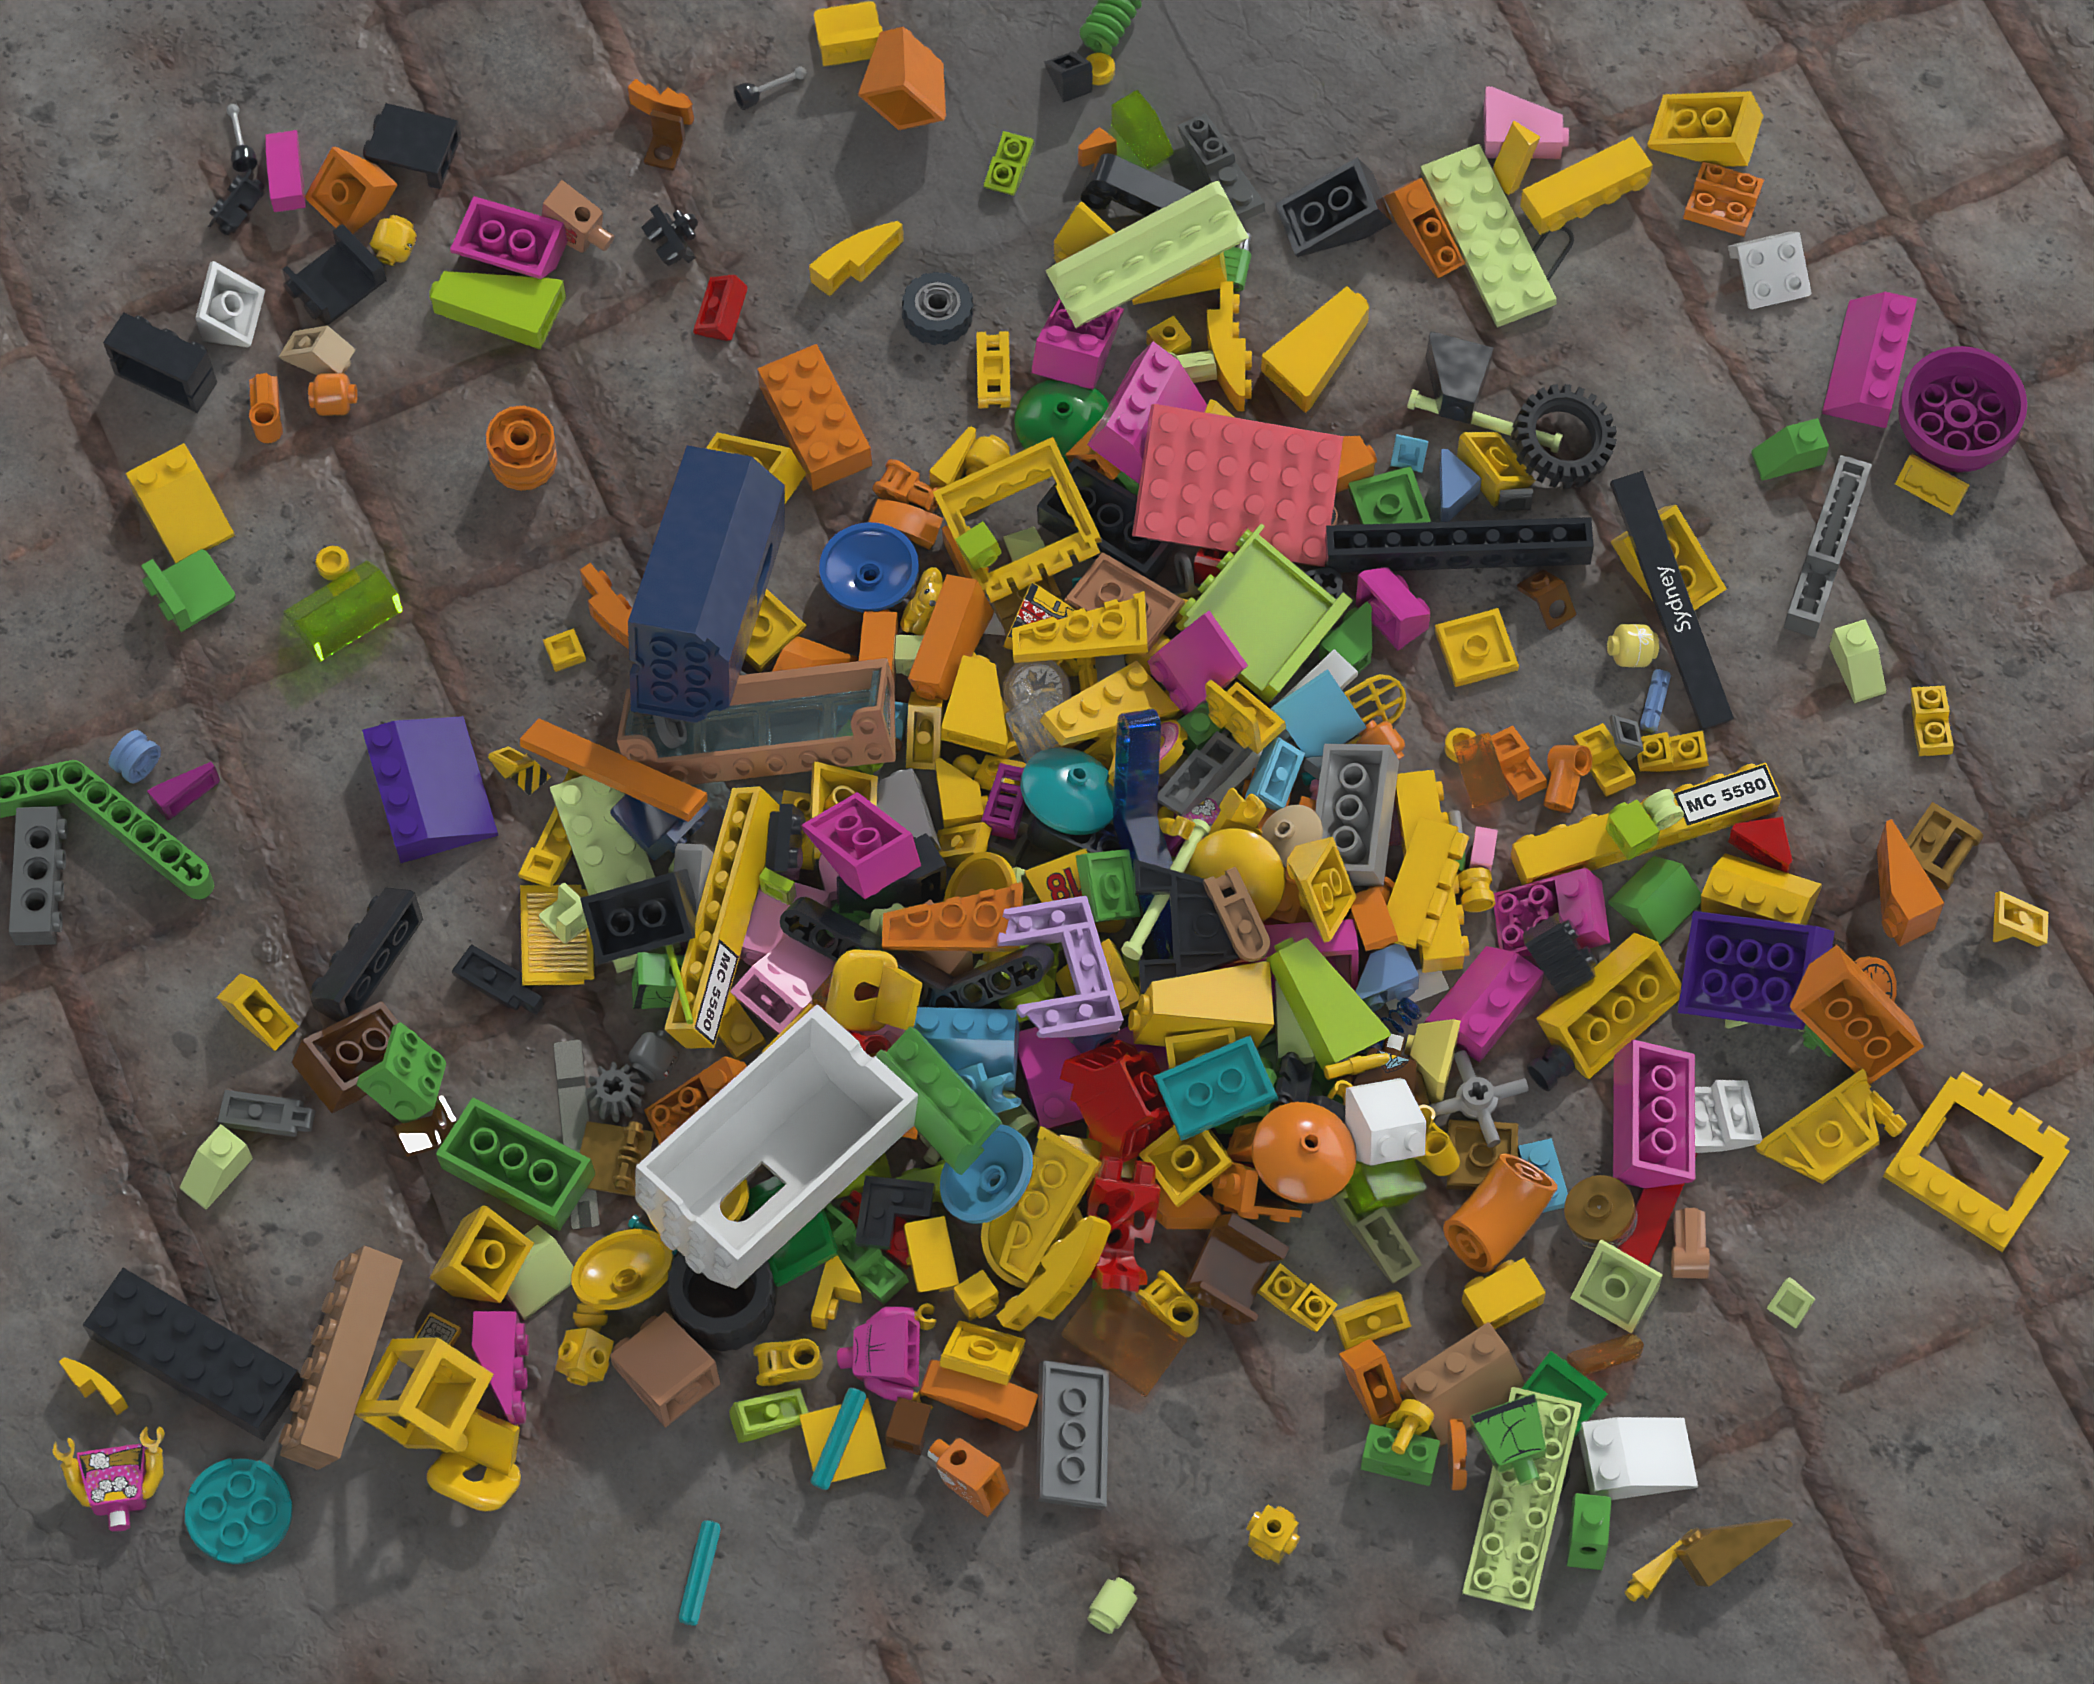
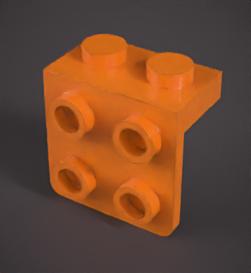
M1232 1161L1233 1165L1212 1180V1186L1214 1187L1212 1198L1214 1201L1224 1205V1211L1238 1213V1216L1248 1219H1258L1259 1215L1269 1216L1270 1220L1287 1223L1290 1222L1291 1217H1302V1210L1278 1200L1255 1198L1259 1177L1255 1169Z

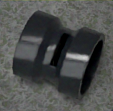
M1554 1043L1545 1049L1542 1059L1534 1058L1528 1063L1527 1070L1539 1087L1545 1091H1550L1557 1085L1558 1078L1567 1077L1575 1071V1064L1568 1053L1558 1044Z

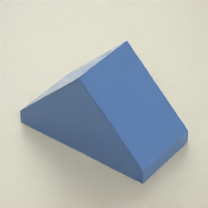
M1441 449L1439 463L1441 522H1449L1480 493L1482 478L1451 451Z

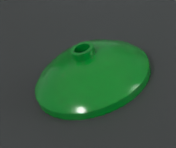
M1055 379L1042 381L1029 389L1017 406L1015 412L1017 438L1022 447L1027 449L1053 437L1066 465L1069 466L1070 461L1066 458L1065 454L1101 420L1109 404L1104 395L1095 387L1092 390ZM1061 408L1069 410L1066 413L1058 412V410Z

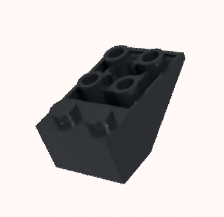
M927 833L919 837H913L921 866L866 899L850 888L840 876H837V908L839 913H854L853 911L872 913L875 909H888L895 903L908 908L925 904L930 899L933 903L943 899L946 892V863Z

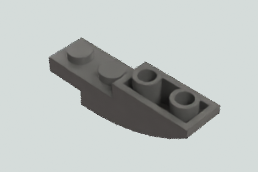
M1206 113L1178 125V130L1206 185L1216 181L1220 182L1240 222L1266 211L1265 202L1236 163L1235 153Z

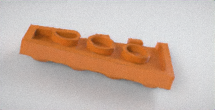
M1023 883L1010 884L1011 887L994 890V888L979 891L980 894L962 898L959 896L946 899L945 902L928 905L926 903L883 913L882 948L883 950L1014 952L1019 950L1021 946L998 947L997 937L999 932L1006 934L1008 919L1002 917L1004 909L1023 906Z

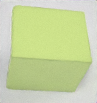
M566 883L558 886V900L539 914V920L564 944H567L588 928L580 901L581 897Z

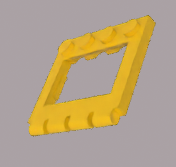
M1053 437L933 491L955 540L971 529L970 526H966L963 517L1045 479L1053 477L1055 480L1057 492L1068 515L1072 516L1079 532L989 573L987 567H980L974 571L961 553L972 578L978 580L983 592L988 595L991 603L1012 594L1009 583L1015 582L1018 590L1030 586L1031 582L1036 583L1043 580L1039 572L1042 568H1045L1048 576H1051L1073 566L1070 555L1075 554L1080 563L1100 553L1097 543L1102 541Z
M1962 1071L1957 1080L1951 1076L1884 1172L1883 1177L2003 1252L2068 1156L2070 1151L2065 1146L2070 1138L2051 1126H2048L2043 1134L2040 1133L2038 1129L2043 1121L2021 1107H2018L2014 1115L2010 1114L2008 1111L2013 1102L1990 1088L1984 1096L1978 1094L1983 1084ZM1955 1102L2044 1157L2035 1172H2031L2014 1197V1203L2008 1211L1920 1156L1923 1148L1929 1146L1947 1118L1945 1116Z

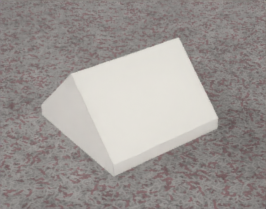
M215 261L210 262L195 318L202 340L242 347L251 346L265 290Z

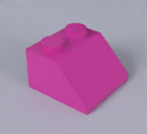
M1388 567L1366 570L1358 574L1357 607L1360 608L1365 602L1371 605L1372 623L1398 651L1429 629L1430 609L1421 598L1416 599L1409 591L1408 584L1400 575L1397 574L1395 576Z

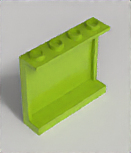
M1261 523L1253 533L1247 529L1235 544L1240 549L1235 555L1228 552L1216 567L1221 572L1216 578L1210 574L1200 585L1198 590L1202 595L1197 601L1191 597L1181 608L1179 613L1183 617L1176 627L1183 631L1204 613L1210 611L1248 665L1237 678L1268 704L1281 691L1353 600L1344 592L1335 599L1259 535L1265 527Z

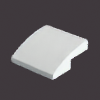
M1716 1080L1711 1087H1695V1153L1734 1150L1761 1143L1762 1136L1748 1081Z

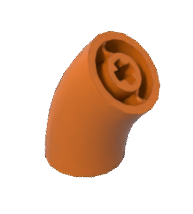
M1500 1154L1476 1190L1445 1221L1443 1230L1449 1246L1458 1258L1475 1271L1481 1273L1491 1271L1509 1254L1537 1221L1557 1191V1184L1550 1176L1533 1164L1514 1155Z

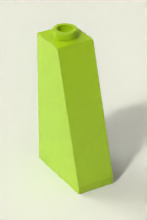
M443 271L439 281H435L432 284L429 292V299L432 301L435 314L540 350L566 298L564 283L559 279Z
M1291 937L1274 946L1276 953L1267 957L1266 961L1270 962V969L1321 1070L1324 1069V1066L1338 1063L1391 1036L1388 1028L1307 937L1296 943Z

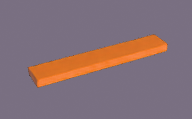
M540 718L520 738V747L687 822L708 801L707 792L637 761L628 760L627 757Z

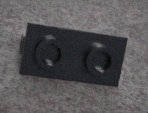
M249 169L244 177L238 174L227 188L231 192L227 200L223 201L220 198L211 209L209 214L213 216V219L208 225L209 228L216 222L220 225L219 230L223 234L229 236L230 233H235L248 215L239 208V205L241 204L251 211L258 200L264 195L263 189L265 185L257 179L251 181L248 178L252 170Z
M1288 1052L1280 1061L1281 1069L1279 1074L1282 1077L1278 1078L1275 1091L1278 1100L1272 1102L1275 1108L1288 1103L1308 1102L1316 1063L1313 1061L1304 1064L1297 1053Z

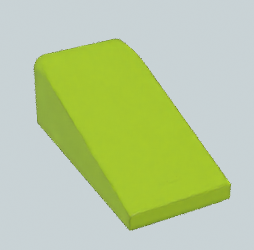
M800 1388L734 1402L729 1411L739 1443L752 1441L801 1425L799 1415L808 1413Z

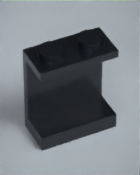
M385 103L382 113H378L374 119V133L371 140L365 142L363 158L376 165L381 162L426 173L429 187L441 190L461 139L458 120Z
M343 224L332 231L335 245L297 274L287 265L282 269L286 281L283 285L289 295L294 299L299 297L304 302L303 305L307 313L314 320L319 318L326 326L330 325L387 281L383 264Z

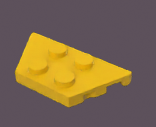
M1861 1069L1766 1136L1760 1144L1755 1145V1150L1794 1171L1824 1184L1878 1146L1879 1137L1865 1070Z

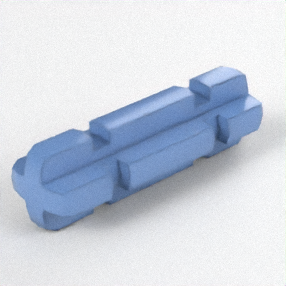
M1661 669L1653 671L1640 722V729L1643 731L1654 733L1658 729L1671 674L1668 671Z

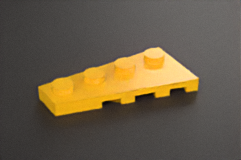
M1145 591L1133 594V599L1118 602L1117 599L1104 602V607L1087 612L1085 608L1072 611L1069 617L1059 620L1051 617L1012 628L1014 663L1147 653L1148 637Z
M1136 660L1045 712L1040 722L1062 746L1097 737L1101 732L1109 730L1112 733L1121 731L1128 725L1139 723V725L1149 724L1154 719L1160 717L1165 719L1176 716L1180 709Z
M1040 1126L1037 1146L1034 1155H1032L1033 1169L1031 1178L1025 1192L1017 1202L1019 1203L1014 1221L1011 1222L999 1262L1000 1267L1028 1284L1037 1275L1042 1266L1040 1259L1048 1253L1050 1246L1057 1241L1102 1164L1099 1160Z

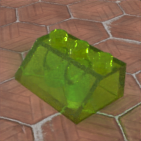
M366 560L284 610L283 613L316 660L321 662L396 616L403 609L397 591L381 569Z

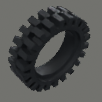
M1558 384L1550 385L1548 391L1543 387L1537 391L1536 395L1532 394L1527 399L1512 425L1514 429L1511 432V440H1515L1512 445L1513 453L1520 452L1516 460L1519 465L1525 462L1528 464L1525 469L1528 475H1531L1534 471L1539 473L1536 480L1540 483H1543L1545 478L1551 479L1549 486L1554 488L1557 487L1559 482L1563 483V489H1570L1574 482L1576 487L1583 486L1586 480L1591 482L1597 474L1601 473L1614 452L1613 449L1617 439H1614L1617 430L1616 426H1610L1614 418L1611 413L1604 415L1607 406L1603 402L1598 406L1594 404L1597 399L1596 395L1591 393L1588 399L1583 397L1584 388L1578 387L1576 392L1573 393L1569 384H1564L1561 390L1558 389ZM1551 412H1565L1576 416L1585 424L1591 435L1592 446L1590 453L1575 461H1564L1552 457L1544 451L1536 437L1537 420Z

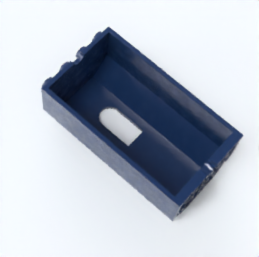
M686 446L628 620L629 660L636 663L632 665L630 671L631 711L697 723L706 719L709 712L715 709L720 712L730 706L785 531V485L751 456Z

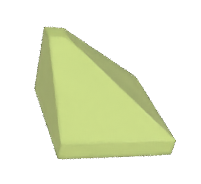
M1035 527L1003 536L1012 562L1045 547Z
M1789 1277L1784 1281L1767 1309L1794 1328H1797L1816 1299Z

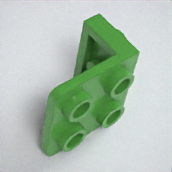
M198 550L162 572L153 559L141 565L145 574V578L141 581L151 597L154 595L158 597L161 602L158 604V607L167 621L173 620L180 632L224 608L236 599L233 589L206 550Z
M397 1023L392 1027L383 1061L359 1075L356 1085L400 1122L407 1123L418 1119L435 1108L446 1061L439 1052L419 1038L414 1031L410 1030L403 1023Z

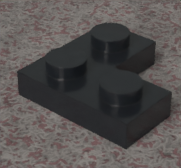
M865 1175L855 1237L856 1246L891 1250L896 1217L922 1220L931 1219L935 1184Z

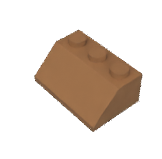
M1488 1322L1401 1379L1400 1393L1405 1399L1419 1401L1432 1410L1434 1419L1428 1432L1434 1439L1440 1440L1439 1447L1441 1448L1447 1444L1449 1419H1462L1467 1431L1472 1428L1470 1425L1471 1415L1508 1403L1511 1388L1521 1389L1525 1382L1510 1350Z

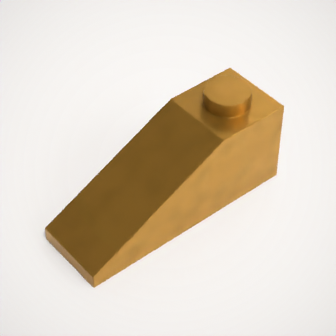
M1771 1519L1702 1530L1696 1528L1680 1539L1682 1544L1674 1549L1696 1585L1710 1587L1792 1527L1793 1524L1790 1519Z

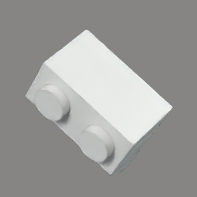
M1399 1078L1346 1088L1345 1125L1353 1137L1357 1161L1368 1165H1375L1425 1155L1426 1120L1404 1079Z

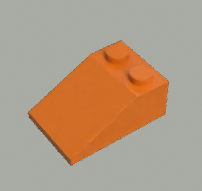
M1890 819L1885 823L1877 847L1882 927L1889 938H1894L1900 947L1935 930L1944 901L1894 821Z

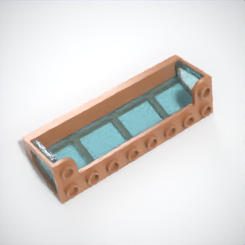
M887 658L740 675L730 706L720 712L717 709L709 712L706 719L697 723L684 721L687 740L675 749L667 747L660 739L654 722V715L631 711L630 689H627L617 737L621 755L627 757L628 760L637 761L689 785L812 771L814 761L841 768L894 762L896 759L895 683Z

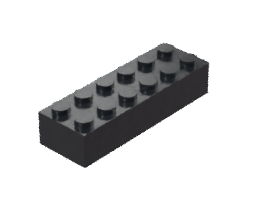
M124 1267L83 1323V1327L92 1340L262 1441H265L292 1401L295 1392L303 1384L297 1369Z

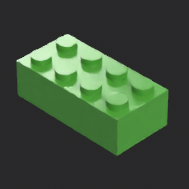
M472 1097L436 1153L443 1170L558 1231L561 1230L596 1174L590 1158Z

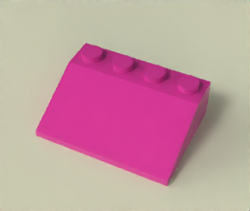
M1154 341L1133 361L1087 446L1138 484L1140 483L1151 404L1205 412L1207 407L1206 402L1180 361Z

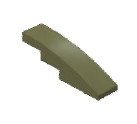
M1353 1172L1347 1185L1337 1195L1330 1198L1329 1201L1371 1259L1391 1284H1394L1421 1267L1422 1264L1384 1206L1381 1208L1364 1180L1360 1181L1355 1172Z

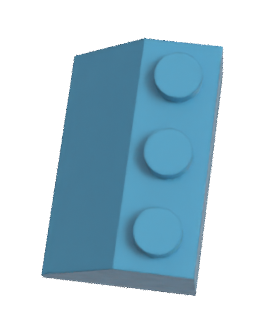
M917 1007L914 1028L919 1031L955 1071L983 1063L987 1079L1012 1073L1014 1080L1006 1083L1003 1086V1090L1015 1091L1020 1031L1016 1010Z

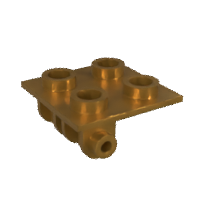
M587 1121L580 1154L591 1159L596 1173L587 1189L635 1196L636 1166L650 1154L655 1132L642 1130L643 1125L638 1122H629L628 1127Z

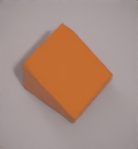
M1096 128L1078 146V164L1081 167L1096 163L1102 154L1117 155L1116 139L1102 128Z

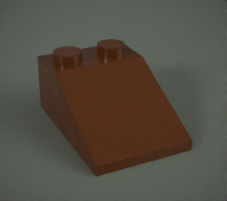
M382 1001L302 1039L291 1063L333 1114L367 1095L356 1085L359 1075L383 1061L392 1027L399 1023V1021Z

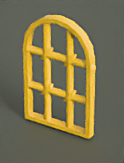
M1379 674L1367 678L1365 681L1344 692L1354 709L1370 700L1375 701L1378 709L1361 718L1364 723L1376 716H1381L1383 721H1388L1392 724L1401 716L1405 709V689L1400 681L1390 675ZM1381 679L1393 681L1380 689H1375L1373 682ZM1397 685L1400 697L1386 705L1385 703L1381 704L1379 695ZM1369 686L1372 694L1356 703L1355 701L1351 702L1349 696ZM1399 703L1395 714L1388 719L1385 711ZM1359 735L1346 744H1356L1361 736Z

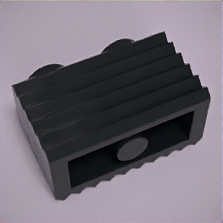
M1555 913L1541 923L1536 924L1535 927L1525 930L1523 938L1526 948L1532 954L1555 991L1562 997L1596 977L1594 965L1597 964V961L1588 946L1581 948L1576 938L1579 937V933L1571 920L1563 921L1559 913Z

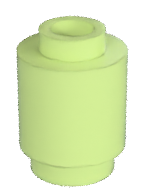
M1116 1578L1115 1581L1107 1579L1089 1608L1091 1613L1087 1618L1088 1621L1099 1630L1112 1634L1115 1628H1120L1137 1601V1597L1133 1593L1135 1588L1121 1578Z

